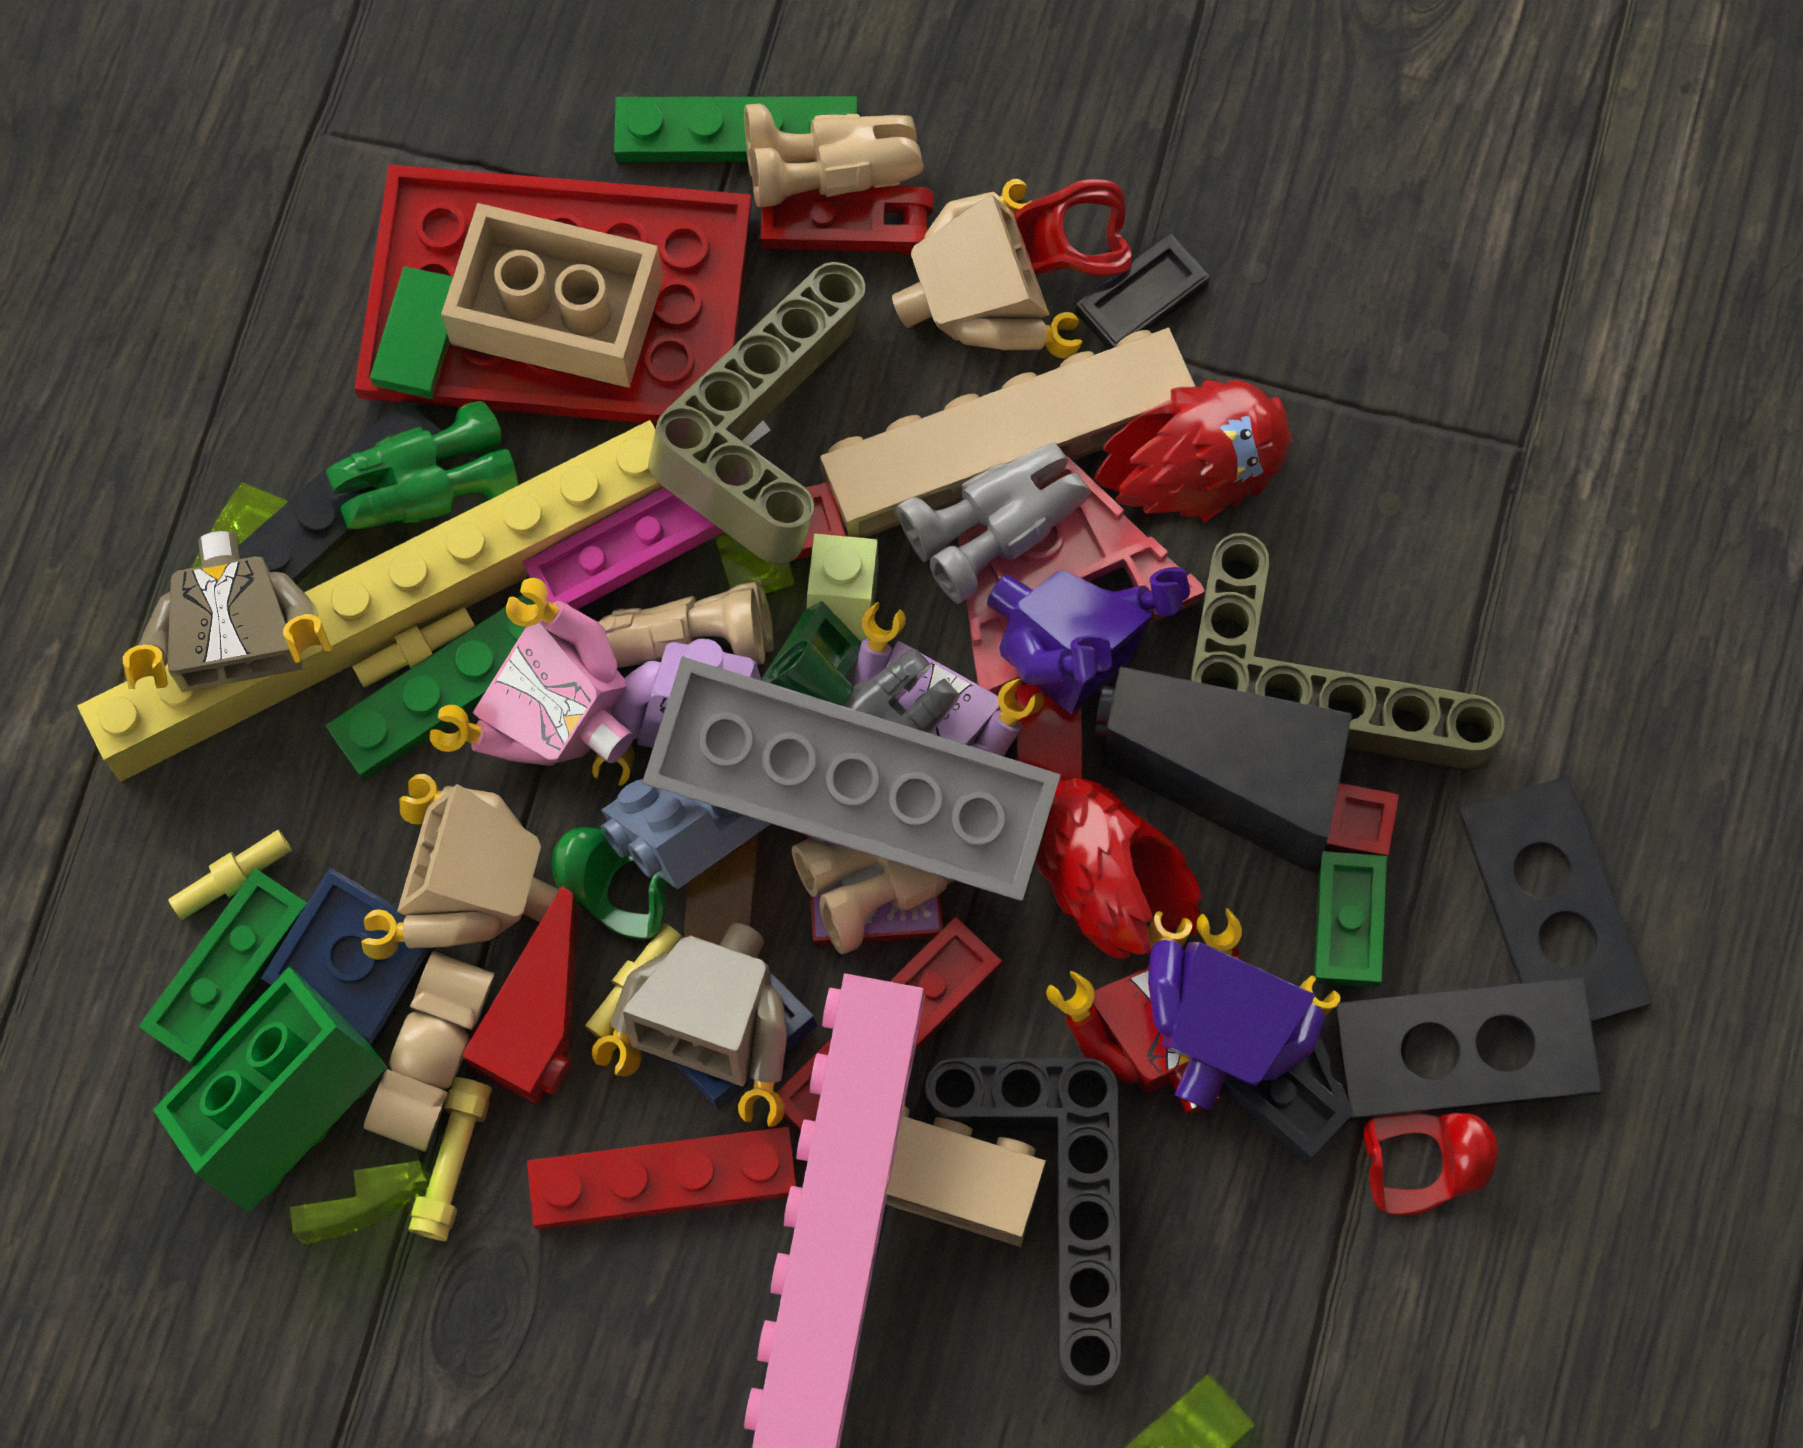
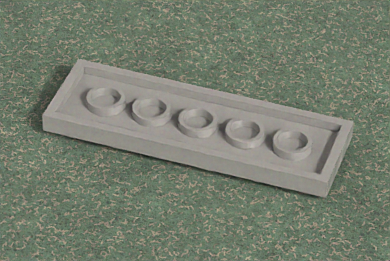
M682 656L642 784L1022 901L1061 774Z

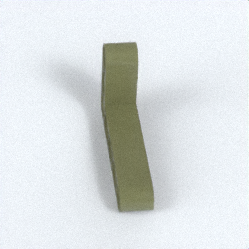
M825 263L816 268L669 406L657 421L648 464L652 477L741 545L767 562L780 564L790 562L799 556L804 547L813 517L814 501L804 486L746 445L742 440L833 354L854 331L865 294V282L862 275L855 268L844 263Z
M1233 533L1224 537L1216 545L1207 580L1190 681L1204 683L1212 678H1220L1227 681L1234 690L1265 696L1274 689H1283L1290 692L1295 697L1297 703L1329 709L1328 705L1337 700L1351 702L1358 708L1361 716L1350 722L1346 743L1347 749L1462 769H1475L1484 765L1492 757L1501 739L1505 725L1504 716L1500 708L1488 698L1254 657L1269 568V553L1265 545L1258 538L1247 533ZM1232 561H1240L1252 568L1254 574L1246 579H1235L1224 571L1223 566ZM1220 620H1232L1237 622L1245 633L1237 638L1227 639L1217 634L1212 625ZM1399 711L1414 713L1421 719L1424 728L1416 732L1402 730L1395 724L1392 715ZM1462 722L1475 723L1484 730L1487 740L1481 743L1468 742L1459 735L1456 725Z

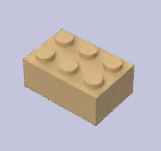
M477 203L441 313L450 344L630 388L664 278L659 248L653 244Z

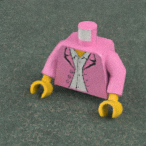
M537 578L526 579L522 582L520 592L536 604L526 605L520 602L518 598H508L506 605L508 618L513 623L526 628L473 712L481 720L477 724L469 723L468 716L462 708L457 705H446L439 710L438 718L445 722L456 724L460 730L452 734L436 729L431 730L430 741L434 747L445 752L456 751L466 741L471 743L472 750L508 761L546 766L583 757L592 749L606 762L613 763L630 747L634 734L612 716V712L626 685L624 677L617 670L618 664L606 631L600 623L560 600L554 603L549 602L548 589L541 580Z

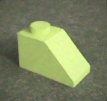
M814 534L807 592V608L823 601L861 642L869 639L862 629V617L875 604L879 569L878 540ZM856 660L845 676L849 682L852 678Z

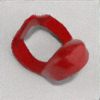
M1098 179L1075 182L1062 190L1031 201L1023 206L1014 216L1035 274H1049L1069 268L1093 276H1113L1126 272L1132 265L1130 246L1120 234L1126 214L1124 193L1121 187L1114 182ZM1078 204H1098L1111 207L1107 225V242L1112 252L1086 255L1074 249L1068 242L1064 230V217L1067 210Z
M1426 1113L1371 1118L1364 1126L1366 1152L1373 1161L1369 1173L1373 1201L1381 1211L1387 1214L1405 1216L1429 1212L1453 1198L1484 1188L1491 1180L1495 1171L1498 1157L1496 1137L1490 1126L1476 1115L1452 1113L1434 1116ZM1408 1133H1424L1436 1139L1441 1149L1443 1166L1442 1172L1434 1184L1415 1190L1384 1186L1383 1159L1379 1142Z

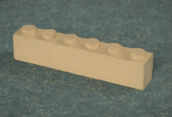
M1169 328L1152 334L1149 330L1137 331L1124 337L1119 341L1117 347L1095 355L1091 351L1077 353L1064 360L1059 368L1038 376L1033 372L1020 374L1008 380L1002 386V389L981 397L977 394L960 396L949 402L941 412L922 419L919 415L903 417L889 425L886 432L864 440L859 436L841 440L834 444L828 450V453L820 456L823 483L828 482L846 537L865 538L900 525L896 507L907 499H921L934 511L952 506L963 501L962 484L987 471L989 467L1000 463L1008 464L1044 445L1056 442L1064 455L1068 456L1072 461L1103 450L1107 440L1115 432L1125 427L1132 419L1170 400L1171 389L1176 387H1195V384Z

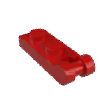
M871 186L869 189L860 192L854 191L826 197V194L821 195L819 188L797 193L785 198L778 205L762 207L761 246L762 249L897 252L903 256L912 257L911 251L913 247L924 239L928 231L927 217L933 213L934 194L930 189L919 186H885L878 188ZM885 213H899L903 216V225H884Z

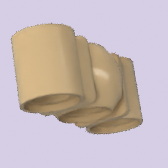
M435 950L432 951L410 1005V1008L415 1012L408 1014L390 1057L389 1065L391 1070L385 1069L363 1129L426 1152L448 1092L444 1090L452 1086L454 1078L458 1073L463 1060L461 1055L470 1040L468 1032H474L495 973Z

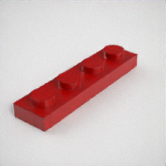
M957 917L949 922L889 981L924 988L925 1000L915 1053L1002 967V960ZM831 1039L817 1053L828 1055ZM816 1054L776 1092L784 1103L785 1113L783 1116L800 1132L804 1119L816 1121L820 1095L810 1093V1082Z
M789 1126L527 1160L533 1226L536 1230L788 1197L791 1186L797 1187Z

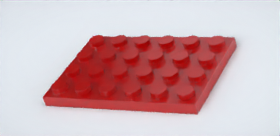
M389 164L355 382V392L358 399L401 402L406 399L410 403L462 407L464 404L483 401L490 410L645 423L650 420L652 424H657L662 413L736 344L752 213L751 194ZM477 203L653 244L659 248L664 278L630 388L451 345L450 343L433 399L375 387L372 385L370 375L403 266L453 277Z

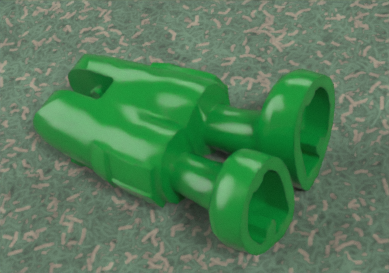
M483 401L464 404L456 414V422L437 434L431 435L429 431L423 430L422 427H417L392 437L388 436L376 443L374 448L352 454L350 457L333 464L326 470L334 494L352 493L371 486L376 488L374 491L350 499L341 506L340 510L348 530L365 529L398 521L402 523L421 522V520L449 514L453 497L480 494L483 501L486 502L518 486L516 471L509 450H497L501 441V429L497 419ZM462 454H467L473 458L482 456L472 462L446 471L436 465L438 461Z

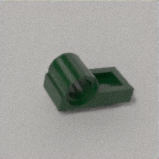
M821 601L805 610L761 681L842 706L853 689L852 684L845 676L858 657L862 642Z

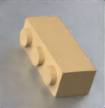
M904 1106L886 1205L1021 1247L1044 1175L1046 1160L1034 1157L1036 1149L1018 1140L999 1137L997 1144L994 1145L972 1138L973 1129L954 1120L937 1117L934 1124L930 1125L908 1118L910 1110Z

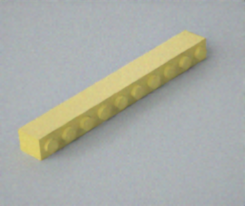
M649 420L304 592L316 605L318 617L331 645V651L324 653L321 645L307 647L300 655L303 660V670L181 692L169 673L167 663L165 670L168 685L166 688L157 689L154 676H147L136 682L135 689H128L126 681L78 705L77 707L103 760L121 782L396 643L394 636L415 625L421 630L462 607L467 608L529 577L523 564L524 560L663 488L652 477L648 467L655 434L653 424Z

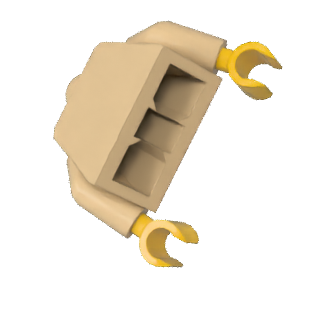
M1012 179L1007 182L1003 187L1002 196H998L995 192H989L953 200L945 205L926 232L924 239L916 244L911 251L920 282L892 295L895 310L907 328L933 317L938 328L954 340H960L965 345L999 350H1040L1045 344L1047 350L1058 358H1069L1078 352L1083 341L1078 339L1072 341L1065 340L1057 332L1058 330L1068 331L1076 329L1079 323L1077 316L1070 312L1060 313L1053 319L1051 325H1045L1041 319L1048 316L1049 312L1014 217L1023 206L1031 202L1029 201L1024 204L1016 203L1025 197L1027 185L1022 180Z
M426 774L413 776L408 781V792L411 797L402 796L399 799L402 818L411 824H422L397 912L406 917L404 922L396 923L394 917L384 910H373L364 918L365 930H383L388 932V934L381 939L367 938L362 940L364 954L376 960L386 959L397 951L399 942H405L409 949L450 947L486 942L519 921L522 914L541 922L559 889L533 877L541 849L538 838L523 828L501 796L495 793L466 789L458 784L454 787L446 786L442 791H437L436 782Z

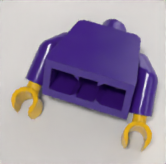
M1156 912L1153 921L1148 927L1151 946L1148 986L1154 1026L1164 1035L1162 1047L1190 1059L1175 1092V1096L1211 1111L1226 1076L1247 1085L1257 1086L1261 1080L1277 1079L1312 1054L1324 1025L1325 1016L1340 1002L1338 992L1333 991L1323 1001H1319L1312 992V985L1316 981L1314 976H1310L1298 987L1201 942H1188L1184 951L1182 947L1191 932V921L1183 918L1176 934L1170 933L1161 925L1162 912Z

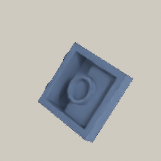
M643 779L627 785L619 793L618 799L601 810L607 820L606 823L601 825V830L613 850L622 858L628 854L631 855L646 876L651 878L657 874L676 889L685 885L770 825V823L642 784Z

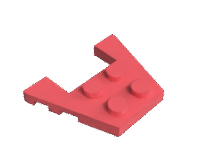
M1066 456L1068 462L1065 468L1055 478L1038 489L1042 490L1066 475L1078 473L1091 491L1090 496L1069 517L1050 529L1051 532L1040 543L1035 544L1013 561L1009 558L1003 559L1000 555L994 558L977 576L978 588L974 596L966 599L977 685L995 695L1000 692L1006 683L1021 678L1015 667L1001 656L999 645L1009 619L987 606L991 591L1004 575L1009 574L1034 590L1057 571H1068L1091 582L1119 568H1124L1134 587L1145 585L1151 591V575L1161 569L1178 567L1167 556L1168 551L1152 536L1147 537L1124 515V509L1068 456ZM977 524L958 537L959 547L985 533L987 527ZM1191 573L1187 575L1190 595L1183 601L1180 610L1204 600L1205 590ZM1154 608L1151 620L1154 623L1167 616L1157 614Z

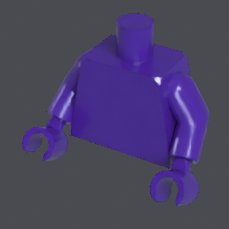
M1178 567L1161 569L1150 577L1151 591L1147 586L1141 585L1116 592L1101 589L1068 571H1057L1034 590L1011 575L1006 574L994 586L987 601V606L1009 619L999 645L1000 654L1015 667L1023 682L1031 686L1036 685L1063 709L1072 714L1101 690L1103 685H1107L1118 675L1120 667L1126 668L1133 662L1154 608L1157 614L1161 616L1175 615L1181 609L1183 601L1190 595L1187 573L1183 568Z

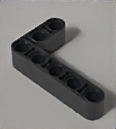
M950 1058L942 1060L931 1069L925 1084L927 1111L934 1121L937 1117L960 1122L972 1129L1056 1130L1058 1367L1060 1376L1066 1385L1076 1392L1085 1394L1100 1392L1108 1387L1115 1378L1121 1358L1118 1086L1116 1077L1109 1066L1099 1060L1090 1058ZM959 1080L969 1085L974 1095L962 1107H948L941 1103L936 1096L939 1087L947 1081ZM1017 1080L1028 1081L1039 1092V1098L1029 1107H1014L1007 1103L1003 1097L1002 1091L1006 1085ZM1078 1081H1093L1101 1087L1105 1099L1096 1107L1084 1108L1072 1101L1068 1090ZM1078 1146H1094L1102 1152L1106 1164L1096 1173H1080L1070 1163L1069 1154ZM1084 1210L1094 1211L1103 1218L1107 1230L1104 1235L1096 1240L1080 1239L1070 1229L1069 1221L1073 1215ZM1090 1276L1101 1281L1107 1291V1298L1104 1303L1093 1308L1082 1307L1077 1304L1072 1298L1069 1289L1075 1280L1080 1277ZM1084 1343L1098 1345L1107 1355L1108 1366L1098 1375H1082L1071 1364L1070 1354L1075 1347Z

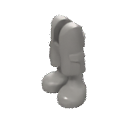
M1056 442L1039 447L1008 464L1000 463L989 467L987 471L962 484L963 501L956 505L934 511L923 500L909 498L896 507L900 524L921 561L926 562L930 560V568L935 581L955 603L959 604L974 596L978 588L977 576L994 558L1000 555L1003 559L1009 558L1013 561L1035 544L1040 543L1051 532L1050 529L1069 517L1090 496L1091 491L1078 473L1066 475L1046 488L1038 489L1055 478L1068 462V459ZM979 524L987 527L985 533L959 548L955 546L947 547L975 525Z

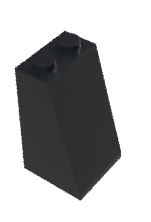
M1120 667L1116 687L1103 685L1096 716L1093 743L1105 745L1102 766L1301 869L1316 872L1329 837L1352 714Z

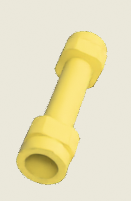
M454 1078L452 1088L449 1089L444 1109L450 1114L426 1196H416L411 1213L412 1219L409 1231L427 1238L447 1241L457 1213V1209L451 1205V1201L476 1121L484 1122L490 1104L489 1098L492 1088L488 1085L466 1078Z

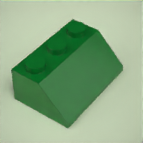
M288 967L161 1100L153 1111L194 1172L249 1213L266 1195L272 1193L279 1186L287 1172L311 1147L324 1139L329 1128L344 1112L372 1088L375 1080L387 1066L365 1038L296 971Z

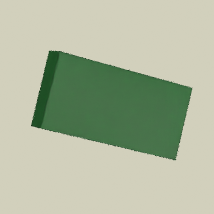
M403 266L370 375L373 386L433 399L450 343L441 313L453 279L452 276Z

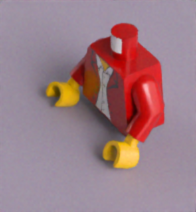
M1228 908L1225 909L1228 926L1219 935L1210 934L1208 919L1204 914L1200 915L1197 919L1196 928L1205 943L1212 948L1241 960L1239 949L1235 946L1239 943L1242 936V927L1232 911ZM1149 967L1095 991L1087 979L1076 972L1070 971L1071 978L1075 980L1077 988L1075 995L1067 1001L1063 1000V996L1056 987L1051 984L1048 986L1046 991L1047 998L1054 1006L1068 1014L1066 1022L1084 1058L1101 1061L1109 1066L1118 1082L1121 1084L1136 1083L1144 1094L1153 1092L1171 1083L1175 1091L1177 1090L1190 1059L1162 1047L1164 1035L1157 1030L1153 1021L1148 986ZM1220 1092L1215 1100V1103L1222 1099ZM1179 1098L1187 1115L1204 1110V1108Z

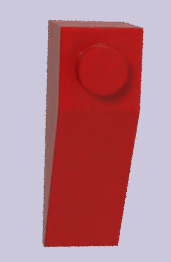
M563 887L558 891L461 1055L470 1070L536 1106L545 1091L553 1095L559 1089L571 1066V1060L566 1055L570 1050L579 908L573 893Z

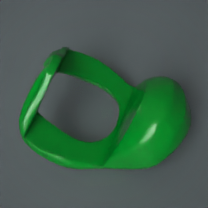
M578 827L565 833L556 843L551 858V870L557 888L560 890L563 887L572 892L578 907L594 916L607 929L621 937L647 940L658 933L666 913L665 889L671 884L655 874L649 886V914L622 911L609 902L608 889L615 873L625 864L634 861L632 856L628 854L624 858L620 857L610 846L600 829Z

